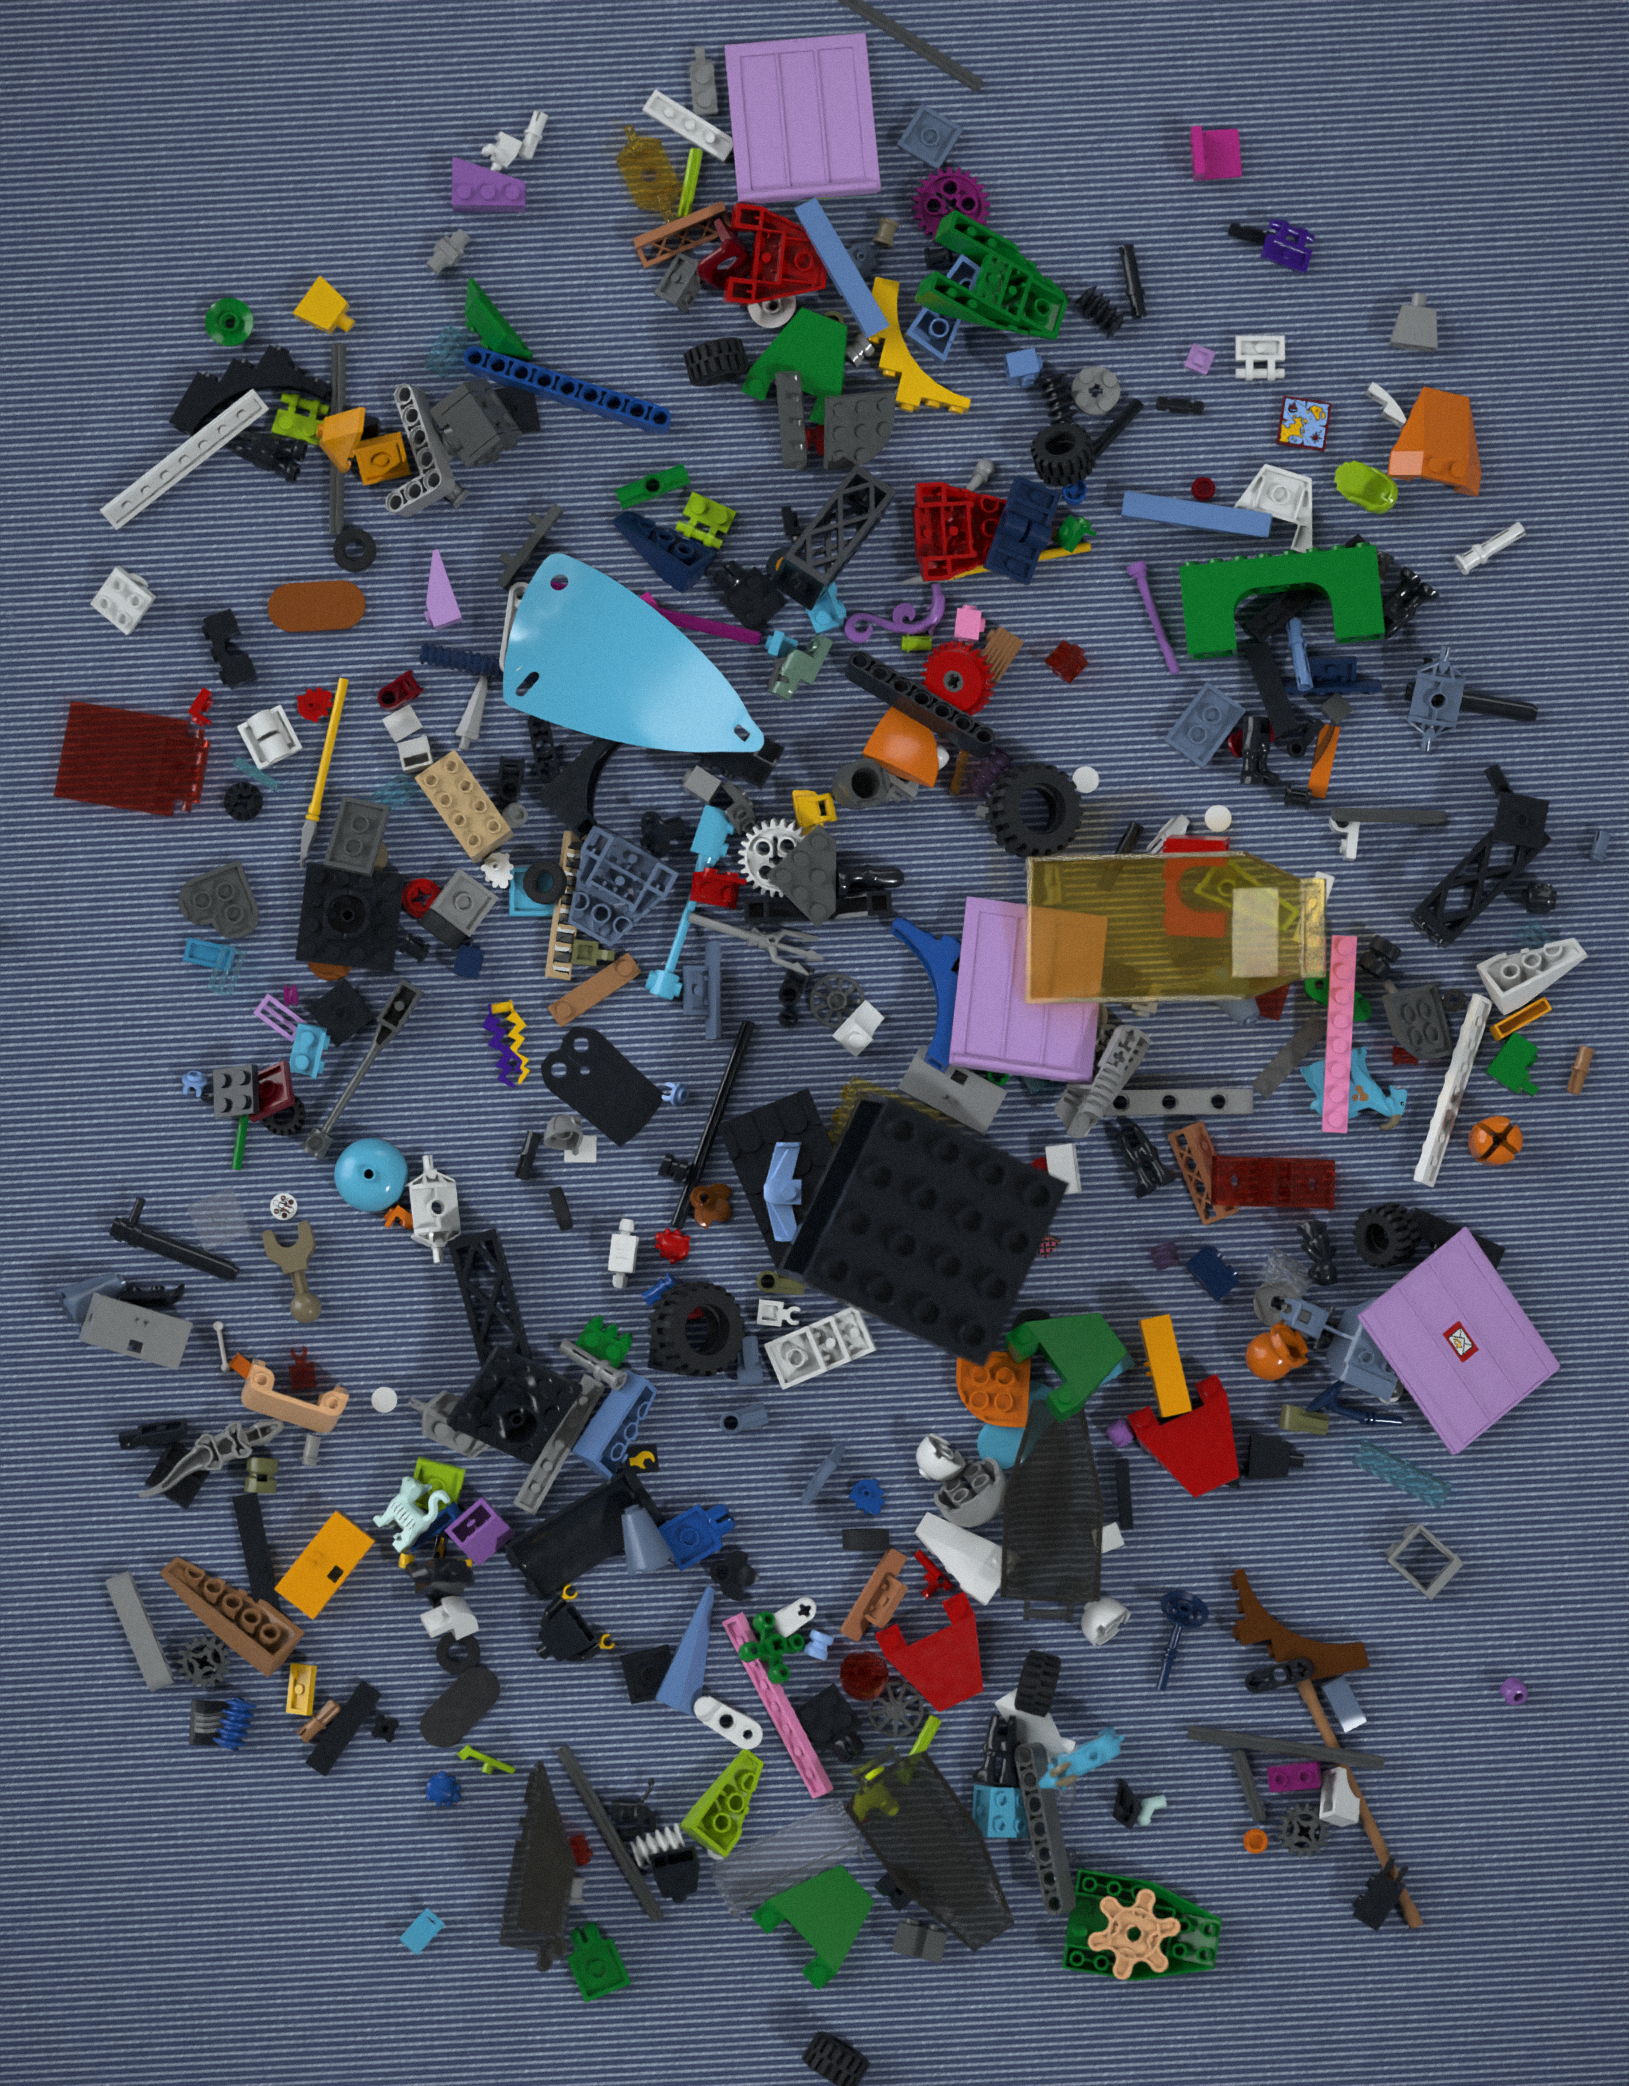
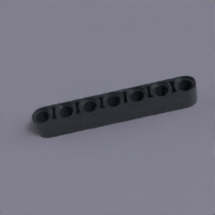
M855 651L850 655L845 670V676L849 681L977 758H984L989 755L995 739V733L991 728L863 651Z

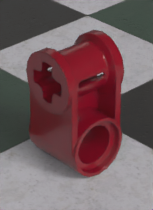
M412 670L403 673L378 692L377 700L379 706L384 711L392 712L425 692V689L420 687L413 677L414 672ZM385 694H393L396 699L394 703L386 705L382 702L383 696Z

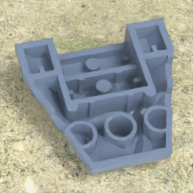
M593 825L581 848L580 865L577 870V882L575 892H573L568 923L611 947L669 894L680 873L665 864L661 859L622 837Z

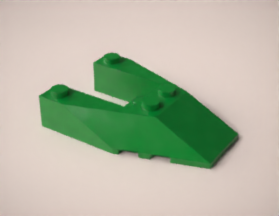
M954 210L941 219L934 240L959 255L963 254L972 262L981 266L974 290L971 291L943 274L934 271L921 280L915 302L935 313L978 325L1056 340L1069 298L1049 277L1044 278L1036 269L1037 265L1031 259L1027 260L1018 251L1019 247L1015 243L959 211Z

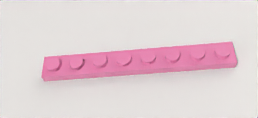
M1331 936L1321 1132L1347 1133L1357 949L1356 936Z
M743 1612L722 1622L737 1653L740 1646L749 1641L758 1643ZM759 1658L750 1663L742 1661L812 1798L814 1799L833 1790L830 1779L823 1769L782 1686L775 1685L769 1681L767 1675L769 1670L768 1662H764Z

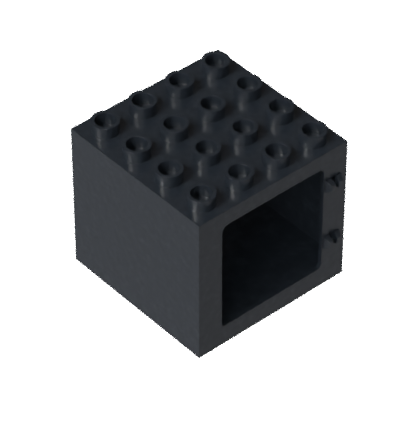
M860 1094L776 1273L952 1356L984 1368L1070 1183L887 1096Z

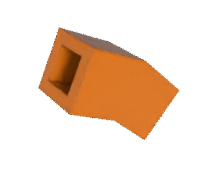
M237 1352L228 1364L242 1377L247 1379L252 1362Z

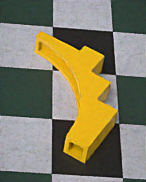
M876 277L872 296L890 326L866 339L870 344L879 345L880 342L884 343L878 371L883 372L882 375L887 378L896 379L897 376L901 377L895 405L899 406V410L910 413L913 410L919 411L921 402H925L926 407L939 409V406L949 408V412L962 415L963 412L968 413L971 399L955 394L937 384L922 371L910 355L902 338L898 322L897 299L899 282Z

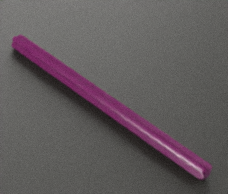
M554 581L550 583L554 590H562L567 586L566 584ZM650 605L675 626L756 646L760 644L762 634L758 631Z

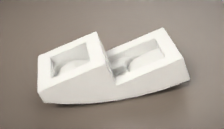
M1372 382L1365 395L1385 407L1381 414L1383 418L1402 428L1406 422L1402 410L1385 390Z

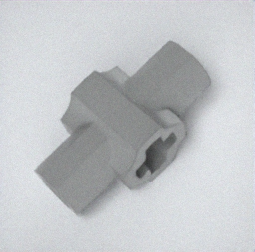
M458 229L451 238L447 235L441 238L432 249L434 255L426 265L435 274H438L446 265L450 268L456 265L464 255L462 248L471 240L470 237L463 230Z

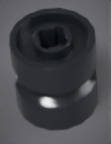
M1375 935L1368 946L1370 951L1363 953L1357 965L1370 975L1383 981L1391 970L1389 965L1397 961L1402 951L1387 939ZM1376 956L1382 959L1380 963L1375 960Z
M897 1864L874 1886L883 1897H889V1903L897 1912L905 1908L921 1891L912 1880H906V1873ZM901 1886L903 1890L899 1894L896 1893L895 1890Z

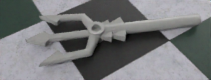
M690 913L688 919L690 923L747 940L748 946H758V949L764 948L769 951L772 962L807 976L809 974L798 962L793 964L778 958L777 948L803 956L807 961L824 960L823 957L812 949L805 951L779 943L784 935L799 938L803 943L818 940L820 937L784 928L775 935H768L764 931L761 933L755 927L751 931H747L694 913Z

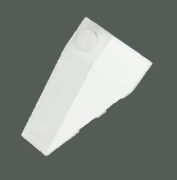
M929 1512L925 1514L914 1532L929 1551L936 1555L945 1565V1570L957 1579L961 1589L985 1606L1017 1558L997 1544Z

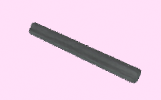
M1336 807L1331 810V819L1333 821L1445 824L1447 813L1436 810Z

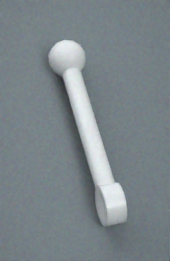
M217 1321L214 1323L213 1328L217 1331L222 1358L221 1370L228 1372L230 1365L227 1363L222 1336L223 1323Z

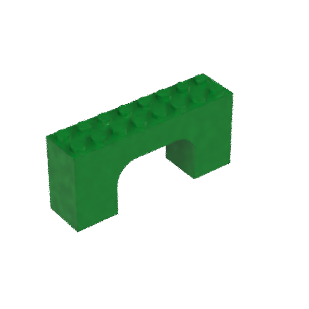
M1370 542L1357 543L1354 548H1346V545L1331 546V550L1321 551V548L1316 547L1306 549L1307 553L1297 554L1296 550L1283 551L1281 556H1272V553L1258 554L1257 558L1248 559L1247 556L1233 557V561L1223 562L1222 558L1210 559L1208 564H1199L1198 561L1185 562L1184 566L1179 567L1189 661L1238 655L1234 615L1238 605L1244 599L1253 595L1312 589L1320 592L1327 598L1332 609L1335 645L1384 640L1385 628L1376 545L1371 546Z

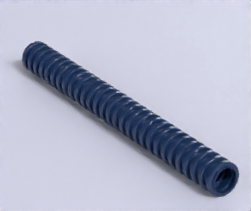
M424 643L421 647L419 658L421 664L426 662L429 666L435 664L436 667L442 665L444 669L450 667L451 670L457 668L460 672L463 669L466 673L473 671V674L479 672L481 676L488 674V677H492L494 675L497 679L504 675L499 666V659L495 658L494 655L488 657V654L481 656L478 652L476 654H473V651L465 653V650L460 652L457 648L450 650V647L444 649L441 645L435 647V644L428 646V643ZM531 672L524 680L525 684L531 682L534 685L539 679V674Z

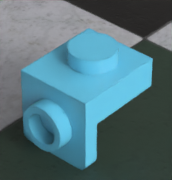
M775 630L774 635H769L766 641L765 649L768 650V657L775 660L778 657H784L790 648H797L798 641L785 637V633Z

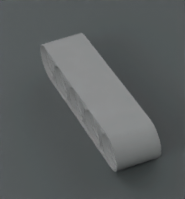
M128 1570L105 1581L107 1589L150 1692L175 1683L174 1676L132 1574Z

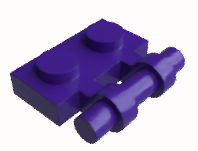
M1272 218L1269 221L1268 227L1274 229L1276 235H1266L1260 258L1297 273L1305 274L1312 254L1311 249L1304 247L1305 242L1312 244L1315 235L1308 233V230L1305 228L1293 227L1285 220L1281 219L1278 221ZM1286 236L1294 237L1295 242L1286 240Z

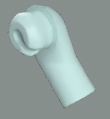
M1164 1794L1141 1801L1142 1810L1137 1818L1138 1824L1142 1826L1148 1825L1154 1809L1167 1807Z

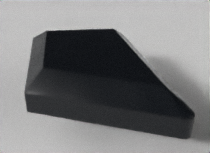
M1120 1780L1113 1817L1126 1828L1132 1829L1142 1810V1806L1127 1782Z

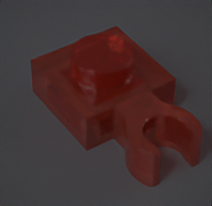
M302 1346L303 1355L300 1357L295 1355L294 1348H291L290 1351L296 1364L288 1366L292 1390L317 1387L314 1362L306 1363L308 1354L306 1346Z

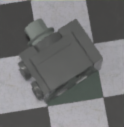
M486 378L462 383L429 410L439 427L444 429L441 441L448 461L458 456L466 467L476 465L478 468L485 463H488V465L493 464L500 459L501 456L499 454L502 451H508L518 444L516 440L523 435Z

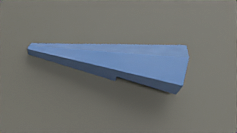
M708 1585L700 1598L676 1649V1654L655 1696L656 1700L696 1717L693 1707L694 1703L702 1696L715 1588Z

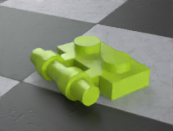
M283 393L281 402L289 404L288 411L278 408L271 432L297 441L303 439L308 444L319 447L320 438H316L318 423L321 424L322 421L317 420L319 413L328 415L330 406L321 404V401L316 399L310 401L300 398V395L295 393L292 395ZM298 407L310 410L309 417L296 414Z
M692 492L682 513L683 516L690 518L688 524L678 521L675 529L684 533L683 536L687 538L693 537L702 541L703 545L709 548L713 546L720 549L723 540L715 536L717 532L725 535L728 534L737 512ZM699 522L710 527L709 532L706 533L697 529V523Z

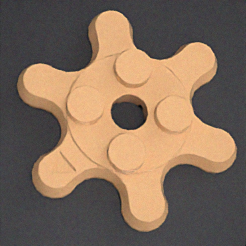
M1149 1889L1141 1890L1137 1895L1135 1904L1131 1907L1121 1906L1111 1896L1103 1898L1100 1903V1909L1108 1917L1109 1925L1102 1932L1092 1933L1089 1936L1088 1944L1092 1950L1109 1949L1115 1953L1116 1962L1113 1966V1973L1118 1979H1127L1131 1974L1133 1965L1139 1961L1147 1962L1156 1972H1163L1168 1967V1959L1160 1951L1159 1945L1163 1938L1177 1935L1180 1930V1924L1173 1917L1161 1920L1153 1915L1152 1907L1155 1903V1894ZM1131 1927H1138L1140 1929L1141 1936L1138 1940L1132 1941L1128 1939L1127 1931Z

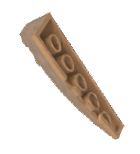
M179 1557L172 1560L160 1572L161 1576L175 1593L211 1631L266 1677L272 1675L286 1661L305 1634L303 1630L268 1602L262 1599L258 1603L254 1602L253 1598L247 1595L248 1592L240 1588L236 1590L226 1585V1581L218 1577L214 1579L206 1575L204 1570Z

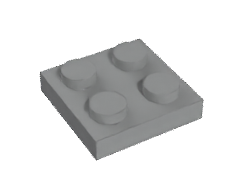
M458 868L429 908L470 937L499 897Z

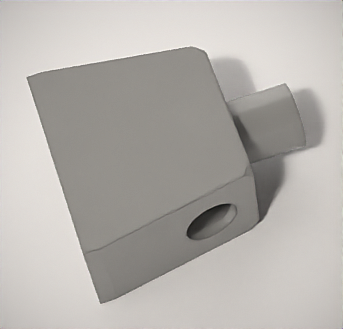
M1413 293L1411 305L1401 306L1389 341V347L1431 353L1436 351L1438 346L1436 309L1426 308L1427 295Z

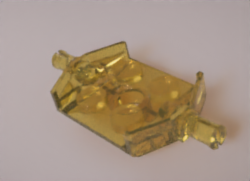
M628 124V128L625 125L623 130L628 138V143L616 157V162L639 210L659 211V213H662L666 224L670 223V220L671 222L675 221L670 205L682 191V186L677 179L661 140L639 137L636 135L632 124ZM647 170H652L656 173V179L652 182H646L642 178L643 173Z

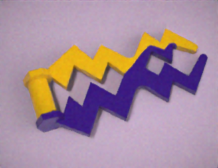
M511 999L502 1003H489V1014L482 1028L495 1033L488 1046L503 1053V1056L495 1065V1067L504 1069L497 1080L515 1088L516 1085L506 1078L513 1066L508 1064V1061L511 1058L519 1061L513 1071L522 1072L518 1080V1084H521L530 1072V1069L524 1067L530 1059L517 1052L525 1039L519 1032L527 1025L514 1010ZM511 1011L506 1020L516 1025L508 1036L516 1041L510 1047L499 1042L507 1030L496 1026L501 1019L494 1017L493 1014Z

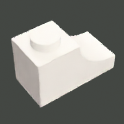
M865 1000L832 1036L849 1053L857 1057L873 1040V1033L884 1017Z
M1337 1767L1323 1771L1319 1819L1340 1827L1358 1823L1360 1799L1354 1796L1349 1787L1347 1769Z

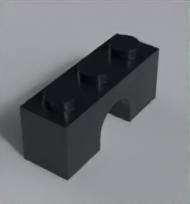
M231 608L203 618L205 626L201 628L206 640L211 639L214 648L210 649L214 662H220L223 671H220L219 675L223 685L228 684L229 688L233 690L259 680L251 657L248 654L233 657L227 652L229 641L236 636L242 635Z

